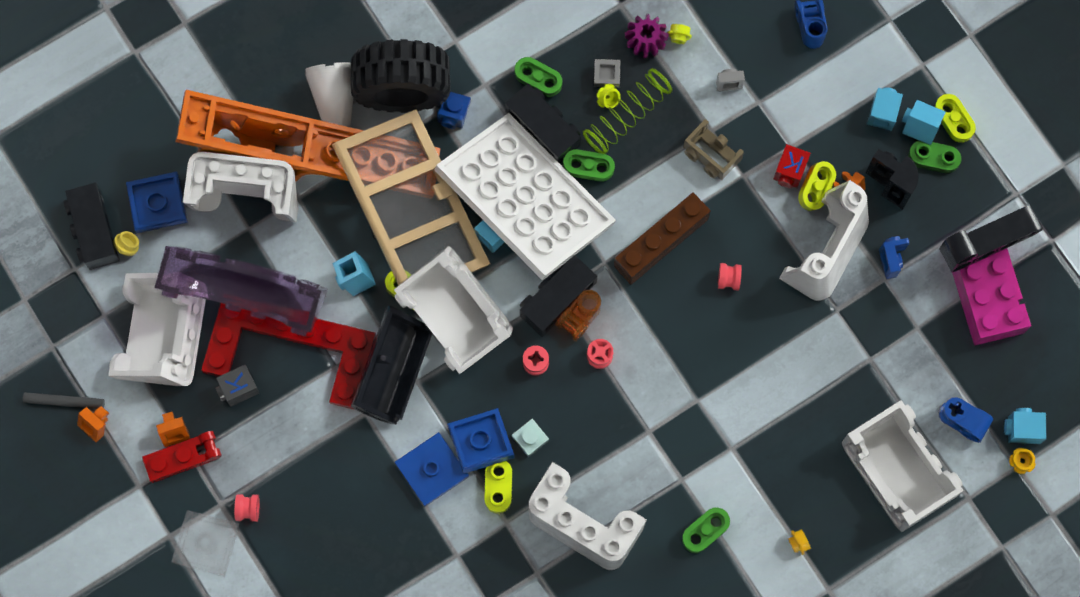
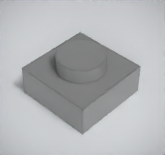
M595 59L594 87H604L605 84H613L614 87H620V60Z
M725 69L718 73L716 79L717 91L743 89L745 81L744 70Z

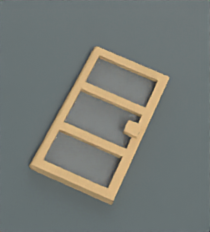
M417 109L332 144L398 285L447 246H450L471 273L490 264L457 193L434 171L436 165L441 160Z

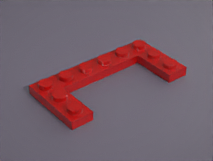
M226 296L222 297L201 369L202 373L219 377L231 371L242 329L343 353L329 402L333 405L353 409L351 403L376 337L375 332Z

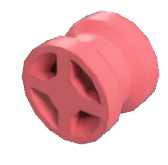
M720 263L718 289L731 287L733 290L739 291L742 265L728 266L726 263Z
M596 339L589 344L587 360L593 368L604 369L611 364L614 354L611 343L605 339Z
M541 346L527 348L523 354L524 370L533 376L543 374L549 366L547 351Z
M237 494L234 507L235 521L250 519L252 522H258L260 509L259 495L244 497L242 494Z

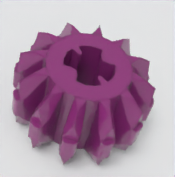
M646 14L643 20L637 15L635 23L629 22V30L625 32V38L629 40L627 47L634 48L635 56L643 52V57L646 59L648 53L651 52L656 57L658 49H665L666 43L664 41L668 40L669 34L665 32L666 24H659L660 18L658 16L650 20V15ZM642 34H647V37L651 35V38H646V35L642 37Z

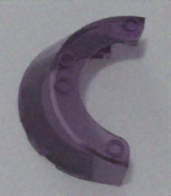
M179 246L165 247L154 287L162 290L161 295L177 299L178 294L224 303L226 304L225 308L232 311L241 312V308L250 310V315L253 317L266 319V316L279 320L285 325L290 326V332L306 336L307 332H312L327 295L328 289L321 286L319 288V284L304 279L297 280L296 282V276L238 259L226 258L225 262L220 261L221 256L205 251H191L192 249Z

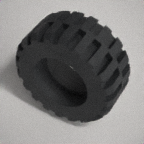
M391 39L384 42H373L371 45L366 44L361 49L356 50L351 58V95L363 107L392 113H408V111L416 109L419 112L423 109L429 110L434 108V106H440L450 95L449 56L441 47H435L432 43H423L419 40Z

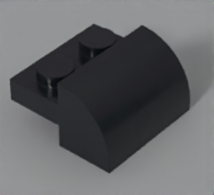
M878 149L866 171L867 175L885 186L881 196L903 210L918 184V170L912 159L906 155L900 163L892 153L888 151L883 152Z

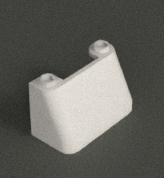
M197 152L190 157L187 166L183 203L192 210L212 212L219 207L222 193L264 198L272 203V212L279 220L297 222L298 202L295 172L287 162L211 152Z
M850 180L828 190L821 201L829 209V215L826 220L836 226L823 252L808 255L798 268L785 267L779 278L815 301L824 300L833 293L868 228L867 195L860 186Z
M450 246L439 252L394 289L396 292L394 297L403 308L407 306L416 311L445 348L446 357L444 361L452 371L456 369L459 374L511 336L513 327L509 320Z
M178 272L126 273L122 292L126 300L134 304L126 354L117 353L112 357L108 376L120 380L172 386L190 385L194 376L206 302L204 287Z

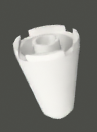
M334 63L332 66L321 64L306 68L305 76L321 121L351 127L354 99L351 95V63Z

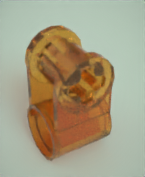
M593 290L583 291L573 304L563 312L555 325L558 328H564L573 336V340L578 341L601 311L600 295ZM586 299H593L597 305L594 309L589 310L584 308L582 303Z

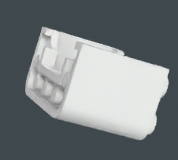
M902 400L848 433L842 441L846 454L892 522L901 532L941 508L964 491L961 487L963 484L959 476L955 472L950 473L948 470L942 472V465L939 459L934 454L931 455L926 449L927 443L924 437L919 432L915 433L913 426L915 425L914 419L916 415L908 404L904 405Z
M552 462L530 497V521L539 529L607 570L619 568L642 533L646 519L630 510L620 512L609 528L566 503L568 497L565 494L571 484L569 473Z

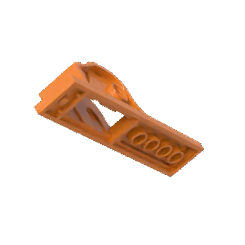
M185 90L175 142L198 147L197 152L285 161L292 166L295 172V182L302 176L309 174L324 175L349 181L332 144L364 130ZM221 129H228L234 136L239 138L241 144L226 142L225 139L213 136L218 134ZM386 135L348 149L349 155L364 185L372 184L428 160L420 143ZM303 144L301 156H288L274 152L275 145L299 146ZM435 147L438 155H440V148ZM432 170L386 190L432 199L434 197L432 186L436 183V176Z

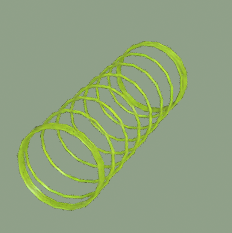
M653 68L648 70V74H645L647 80L660 90L661 94L662 92L670 94L672 87L668 80L659 71ZM651 72H654L664 81L669 91L664 89L655 80ZM636 82L637 86L639 84L647 92V90L639 82ZM642 91L647 97H649V98L651 99V101H652V103H653V109H654V102H653L654 99L651 98L650 95L648 96L644 91ZM662 94V100H661V101H657V100H654V101H656V102H662V101H663V94ZM618 99L620 105L633 116L634 120L635 117L639 119L645 118L644 109L650 111L653 110L643 107L640 102L637 103L639 106L642 107L644 112V117L640 118L633 115L628 106L621 99ZM609 107L610 112L615 116V114L611 111L612 108ZM617 114V116H615V117H616L620 122L623 123V125H624V127H625V129H626V126H625V125H627V124H625V123L623 122V120L621 119V117ZM600 116V119L602 121L604 119L609 124V122L603 116ZM609 124V126L611 127L610 129L615 133V136H616V139H617V142H618V138H617L616 133H617V134H619V133L616 132V131H614V129L612 128V126ZM592 127V129H593L601 138H603V139L605 140V142L607 141V142H609V143H611V144H617V142H616V143H612V142L606 140L602 134L600 135V134ZM588 129L583 131L584 138L594 150L602 154L608 152L598 136ZM586 133L590 134L600 144L603 151L590 140Z

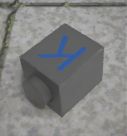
M246 364L216 378L220 386L215 387L221 401L227 400L230 407L259 394Z

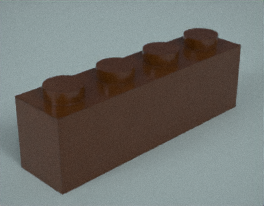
M692 192L616 256L614 267L632 285L708 221L711 210Z

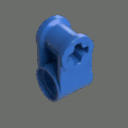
M796 0L795 14L799 23L802 41L807 47L816 49L824 43L827 33L823 0L806 2ZM809 31H818L820 35H812Z
M958 397L949 399L939 409V418L944 424L977 443H981L993 422V417L990 414ZM951 407H955V408H956L955 413H956L957 415H955V416H952V415H951V412H952V410L950 409Z

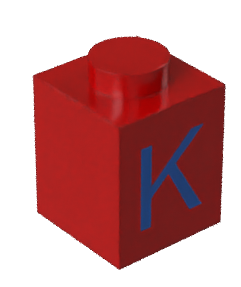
M786 144L773 180L778 181L779 185L786 188H798L811 153Z

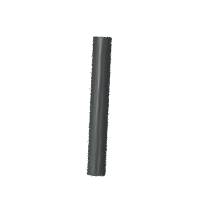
M26 392L23 395V403L87 407L91 409H98L100 406L104 408L105 400L100 398Z

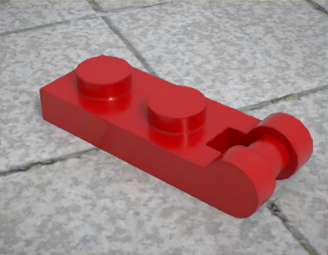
M214 431L204 432L192 439L142 456L150 482L160 481L221 458L220 449L216 448L214 440H216ZM204 445L206 452L199 455L197 447Z

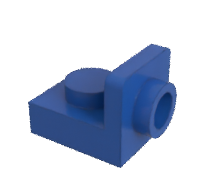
M450 92L447 100L442 103L441 109H438V122L449 129L463 128L471 97Z
M891 237L886 239L880 247L879 253L886 279L896 278L903 268L901 254L897 252L907 248L909 245L908 238Z

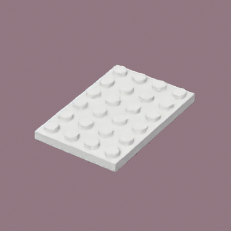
M510 113L438 163L434 170L542 281L612 227L616 221Z

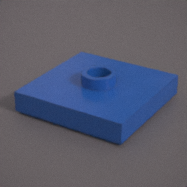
M178 172L126 182L136 233L188 223Z
M498 408L447 424L463 474L515 458Z
M439 432L395 461L396 466L424 507L469 478L468 473L463 474L459 460Z

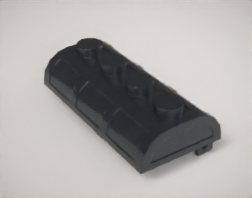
M386 306L370 355L362 372L361 380L351 403L353 409L389 424L396 425L399 420L403 419L433 334L425 323L392 306Z

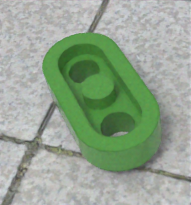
M531 57L521 58L515 64V77L520 83L524 85L529 84L533 89L538 88L547 97L555 96L561 91L562 77L556 70ZM530 70L532 74L526 76L523 74V71ZM552 82L554 86L548 88L545 86V83Z
M917 141L911 146L908 154L916 167L941 173H952L961 163V154L955 147L935 142L929 145L922 141ZM920 149L926 150L927 155H925V156L921 155V154L919 153V150H920ZM944 155H950L953 160L947 161Z
M574 149L565 155L563 167L573 177L607 181L614 174L615 163L607 154ZM573 162H579L581 166L579 168H574L571 164ZM599 166H604L606 168V171L599 172L597 168Z
M718 507L711 508L684 531L682 543L685 549L691 553H700L727 531L730 525L728 513ZM711 519H719L721 525L719 527L712 526ZM693 535H697L700 538L699 544L691 542Z

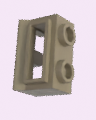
M704 119L685 139L683 148L686 150L684 153L693 162L700 161L705 166L704 171L714 179L718 177L723 180L742 160L744 151L739 149L735 153L727 146L728 139L724 135L720 134L717 137L708 130L709 121ZM700 139L728 162L724 168L696 145Z

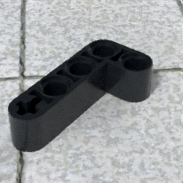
M1028 205L969 233L966 230H962L944 240L939 250L950 271L956 272L1036 235L1043 230V227L1031 205Z

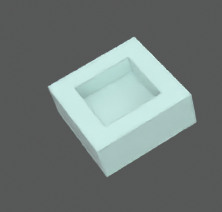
M533 419L512 434L514 441L528 457L549 441V438Z

